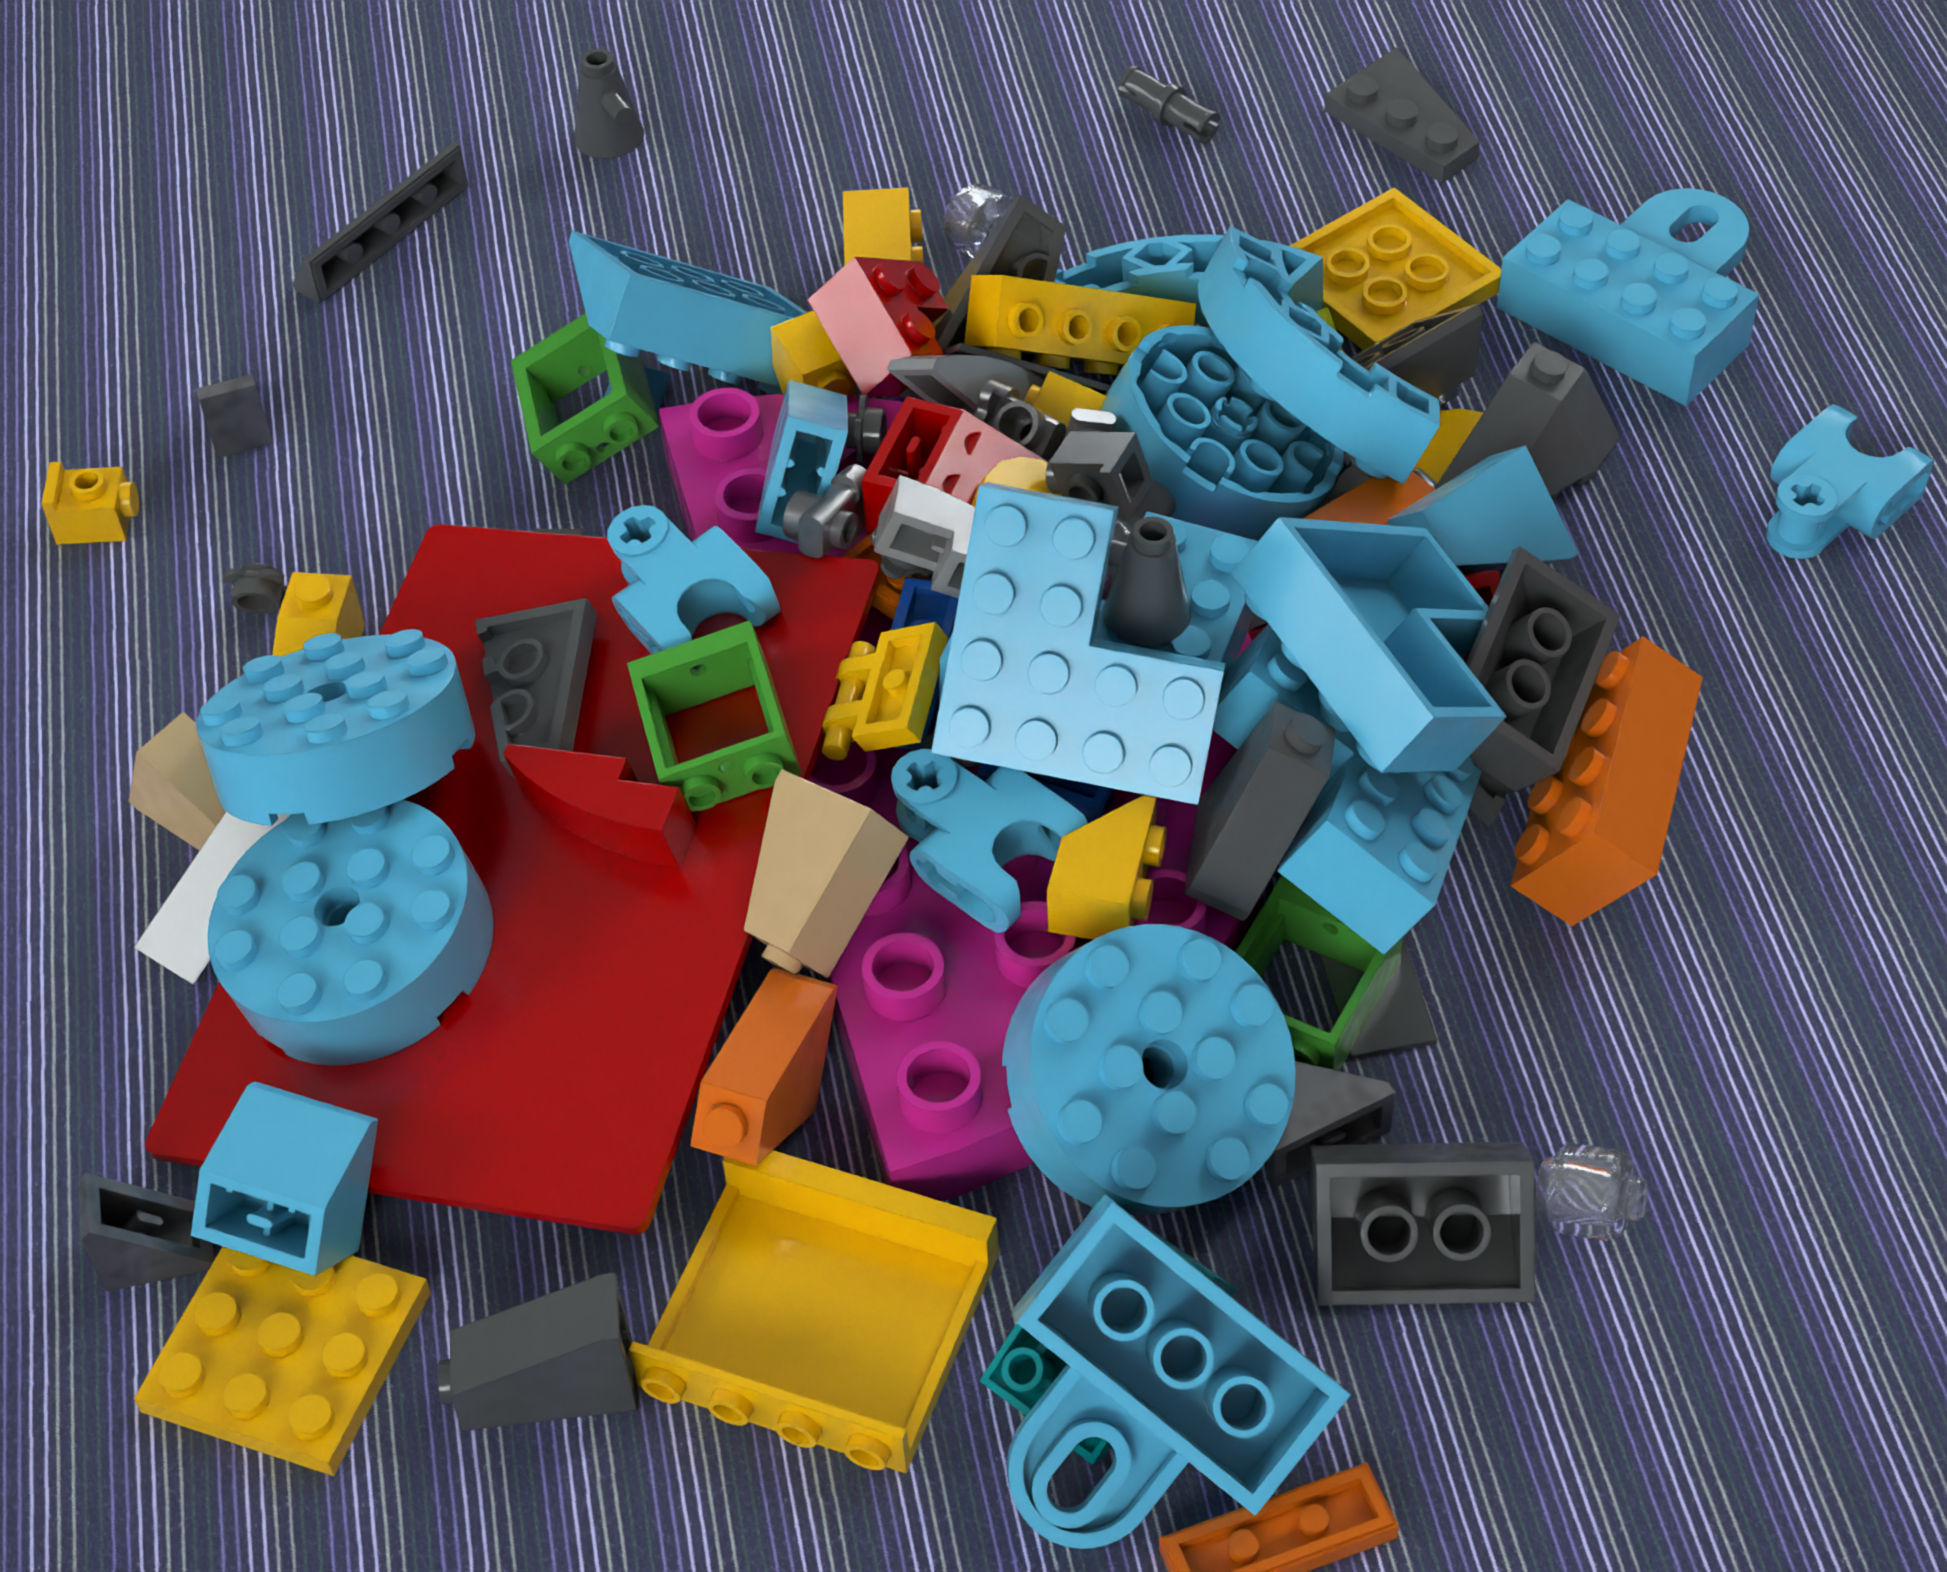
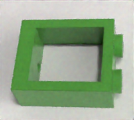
M586 313L511 360L531 454L565 485L660 427L641 353L639 352L638 357H630L606 348L604 346L606 339L588 325ZM607 370L612 392L559 425L554 403ZM601 443H609L605 447H598Z
M751 620L627 663L658 780L661 785L679 787L691 813L710 809L716 804L759 789L771 788L774 786L781 769L796 776L802 775L769 665ZM696 665H703L700 668L692 669ZM755 685L769 733L679 764L666 716Z
M1282 875L1235 953L1241 956L1260 977H1262L1283 940L1364 971L1362 978L1330 1033L1283 1014L1290 1032L1295 1061L1340 1071L1401 963L1403 937L1385 954H1382Z

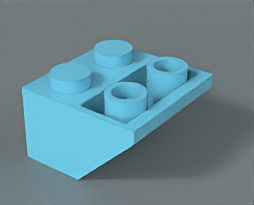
M256 1081L248 1084L200 1168L191 1236L313 1276L320 1274L358 1252L378 1119Z

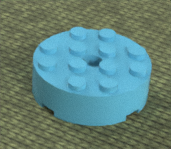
M1178 325L1165 327L1148 334L1130 355L1107 391V397L1101 411L1111 412L1116 416V432H1136L1152 479L1163 486L1174 498L1176 509L1171 518L1259 541L1279 517L1303 519L1313 513L1333 488L1337 475L1343 468L1344 451L1309 428L1278 402L1266 399L1256 393L1249 384L1251 378L1234 361L1211 328Z
M416 629L403 630L392 635L362 636L343 640L339 634L327 633L307 640L303 645L304 649L282 657L267 655L255 658L243 666V675L220 689L201 707L196 720L197 733L219 802L223 809L240 820L273 826L278 820L277 814L305 813L307 823L310 825L361 815L396 803L422 791L455 768L452 755L458 749H471L475 739V728L453 653L443 644L424 638L422 632Z
M403 799L361 815L310 825L307 823L305 813L291 814L285 821L275 826L255 842L237 861L224 882L220 885L209 918L208 951L213 970L221 985L260 1037L263 1036L267 1041L281 1048L287 1056L299 1061L320 1065L364 1063L396 1053L424 1038L441 1025L437 1017L452 1004L462 991L468 995L471 993L485 968L490 954L494 929L493 910L485 886L456 836L438 816L418 804Z
M1166 924L1128 926L1100 936L1052 963L1033 981L1020 999L1012 1015L1003 1048L1002 1067H1006L1007 1086L1012 1106L1007 1110L1014 1130L1032 1161L1056 1186L1080 1202L1093 1207L1098 1198H1102L1106 1194L1132 1216L1174 1212L1220 1198L1232 1192L1260 1170L1272 1155L1281 1140L1292 1110L1296 1076L1294 1050L1285 1017L1277 1000L1258 973L1241 956L1214 938L1180 926ZM1144 1058L1150 1060L1148 1065L1153 1074L1152 1084L1143 1073L1142 1059Z

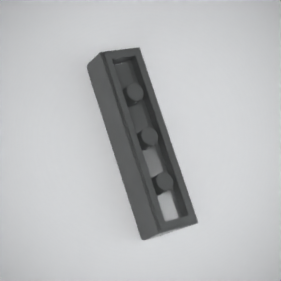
M456 142L451 143L305 257L293 282L295 291L319 304L322 303L467 188L468 181L460 144Z

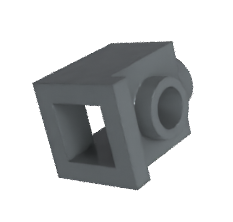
M1069 431L1054 456L1050 459L1046 469V483L1051 493L1119 506L1117 522L1130 521L1154 482L1136 432Z

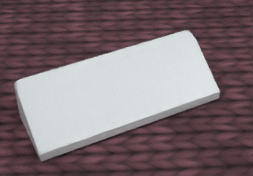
M226 812L134 948L189 983L194 984L210 961L208 951L209 918L220 885L244 853L263 835L285 821L291 814H277L278 820L273 826L249 823Z

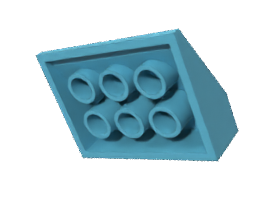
M576 231L571 232L569 245L588 325L606 339L604 344L606 348L630 357H638L640 349L658 354L656 360L660 363L678 370L689 371L693 363L708 367V374L721 381L740 385L742 377L759 381L758 388L765 392L783 394L772 366L770 327L807 313L806 311L770 287Z

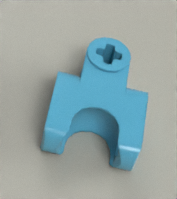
M1832 404L1785 444L1772 466L1770 478L1779 485L1776 492V505L1779 511L1768 522L1766 539L1769 545L1778 553L1796 559L1812 558L1820 554L1848 526L1871 539H1876L1923 496L1933 468L1934 459L1909 446L1893 456L1882 458L1858 452L1850 445L1851 426L1858 417L1844 408Z
M640 505L630 507L620 512L612 520L608 528L607 540L614 554L622 561L621 571L628 583L626 588L612 597V602L623 622L651 654L691 641L696 628L705 619L716 614H738L748 621L751 620L752 625L757 627L762 626L781 612L776 593L767 575L718 526H713L691 542L661 510L653 506ZM696 665L692 669L700 668L703 665Z
M919 749L907 753L893 767L891 782L894 794L898 798L896 815L899 826L907 836L920 842L910 851L909 858L912 866L927 885L992 931L996 933L1005 932L1022 914L1017 881L1002 869L1004 864L1016 857L1027 854L1042 856L1055 862L1061 838L1088 824L1084 814L1023 771L999 767L983 781L950 757L931 753L932 749Z

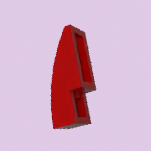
M507 744L503 756L523 793L546 815L567 830L605 850L631 859L675 869L681 868L697 824L679 787L638 782L627 758Z

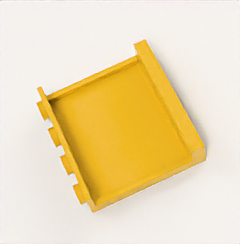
M775 1150L770 1152L756 1166L724 1157L722 1163L726 1186L648 1345L633 1341L629 1348L637 1386H640L651 1397L665 1403L675 1404L683 1400L707 1408L715 1417L732 1425L743 1426L750 1422L774 1430L781 1438L799 1447L812 1448L817 1444L844 1453L853 1463L869 1470L878 1471L887 1467L907 1474L998 1259L997 1218Z

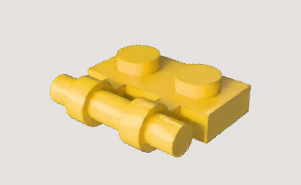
M936 622L881 632L876 648L864 641H856L852 644L848 658L840 662L835 679H839L841 684L835 704L827 708L822 723L826 733L822 753L827 758L844 760L848 755L850 744L855 741L865 752L921 743L939 675V659L948 641V636Z

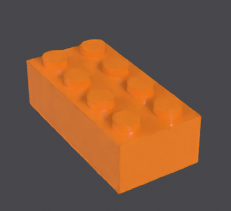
M1644 636L1621 652L1612 651L1605 656L1560 771L1538 781L1528 797L1527 806L1531 810L1525 832L1519 838L1514 849V856L1517 858L1510 885L1512 888L1570 926H1574L1658 874L1703 679L1701 675Z

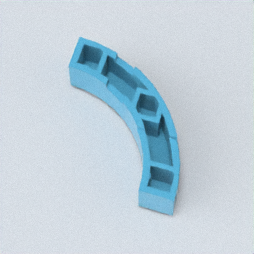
M1230 226L1198 282V298L1201 311L1219 342L1251 378L1249 384L1256 393L1266 399L1278 402L1320 436L1355 457L1357 466L1368 475L1378 479H1385L1388 476L1404 484L1440 427L1439 399L1402 380L1376 362L1370 371H1367L1342 352L1340 347L1343 344V337L1328 325L1311 307L1301 302L1295 305L1288 295L1294 284L1286 271L1282 251Z
M1225 235L1153 237L1097 249L1086 253V263L1072 267L1066 271L1057 268L1054 283L1196 303L1194 324H1205L1208 322L1201 311L1198 298V282ZM1261 240L1282 251L1286 271L1294 284L1288 294L1294 304L1297 305L1298 302H1301L1311 307L1314 311L1322 309L1323 257L1295 247ZM1034 355V359H1033V363H1034V364H1035L1036 355Z

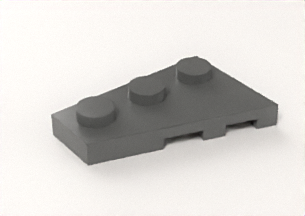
M1397 47L1325 94V112L1441 183L1478 159L1480 141Z
M587 598L475 620L477 636L484 644L486 655L482 659L484 676L491 683L494 702L490 709L499 759L511 776H514L503 756L507 744L573 751L598 614Z

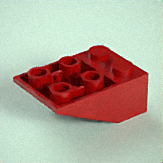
M906 396L862 478L866 533H872L878 527L879 515L899 475L937 488L972 505L977 486L999 462L1016 457L1041 459L1047 463L1049 462L966 410Z

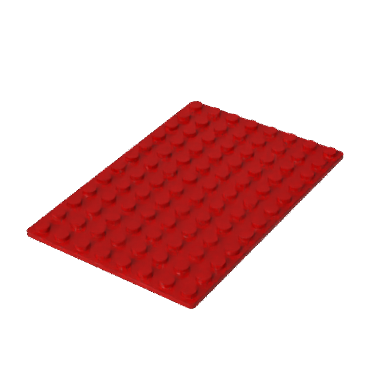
M436 524L427 530L379 635H392L399 631L416 629L422 632L424 638L432 639L448 647L456 659L475 728V739L471 749H458L452 755L455 768L434 784L404 799L428 809L451 829L489 895L494 921L493 940L485 968L471 993L468 995L462 991L452 1004L437 1017L441 1024L439 1027L416 1043L396 1053L364 1063L320 1065L289 1057L281 1048L267 1041L263 1036L260 1037L219 981L145 1141V1148L154 1159L201 1167L246 1086L256 1081L378 1119L367 1193L631 1235L641 1234L649 1228L753 938L752 935L744 931L774 786L730 799L704 811L693 812L692 816L697 824V828L681 868L675 869L631 859L605 850L573 834L546 815L523 793L515 776H511L499 759L490 709L494 702L491 683L484 676L482 659L486 657L484 644L477 636L475 620L587 598L598 614L573 752L627 758L638 782L661 785L657 777L627 665L628 662L651 655V653L629 630L613 605L612 597L626 588L628 583L621 571L622 561L614 554L607 538ZM742 549L767 575L780 605L781 612L762 626L753 627L767 659L802 775L798 777L809 781L826 734L822 726L825 712L829 706L835 704L841 684L839 679H835L839 664L843 659L848 658L852 644L860 639L882 574L878 563L872 559L836 556L810 558L800 553ZM716 614L705 619L696 628L692 640L748 620L738 614ZM755 685L666 716L679 764L769 733Z

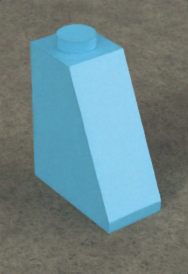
M793 380L788 381L773 435L755 532L798 543V541L787 538L784 535V512L789 500L797 491L804 490L822 496L832 486L831 480L836 476L848 435L847 395Z
M1526 445L1486 457L1387 520L1388 524L1393 526L1426 528L1460 572L1505 569L1512 551L1519 546L1545 564L1569 560L1578 555L1577 549Z

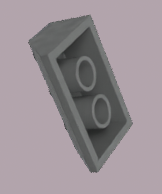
M1478 303L1415 320L1351 357V359L1367 371H1370L1376 362L1402 380L1439 399V404L1442 405L1459 395L1456 388L1457 385L1476 375L1483 312Z
M1520 546L1511 553L1466 661L1468 668L1507 716L1475 749L1470 757L1475 766L1514 792L1560 771L1621 616Z
M1522 1142L1309 1145L1310 1216L1318 1306L1535 1302L1534 1159Z

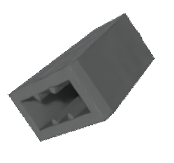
M1277 701L1273 703L1199 799L1185 883V895L1242 921L1249 916L1330 776L1335 736L1334 728L1318 721L1311 715L1300 713Z
M616 1273L598 1275L450 1330V1359L439 1360L438 1386L442 1404L454 1405L462 1431L637 1410L635 1374L629 1354V1348L633 1341Z

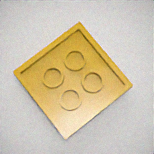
M1396 188L1386 191L1290 245L1291 247L1323 257V308L1327 307L1329 309L1335 328L1362 350L1369 348L1415 320L1478 303L1481 304L1499 293L1501 268Z
M222 1246L134 1400L141 1413L335 1476L431 1295L427 1279L352 1255L320 1274L313 1276Z

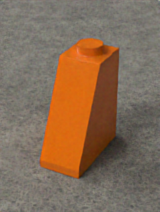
M776 967L769 971L701 1080L691 1147L756 1166L816 1111L838 985L801 974L794 975Z

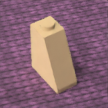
M182 712L136 752L128 802L138 811L200 851L226 811L219 802L197 733L196 723Z
M781 769L774 783L744 931L767 945L761 957L778 968L794 975L798 974L803 966L828 979L909 837L871 808Z

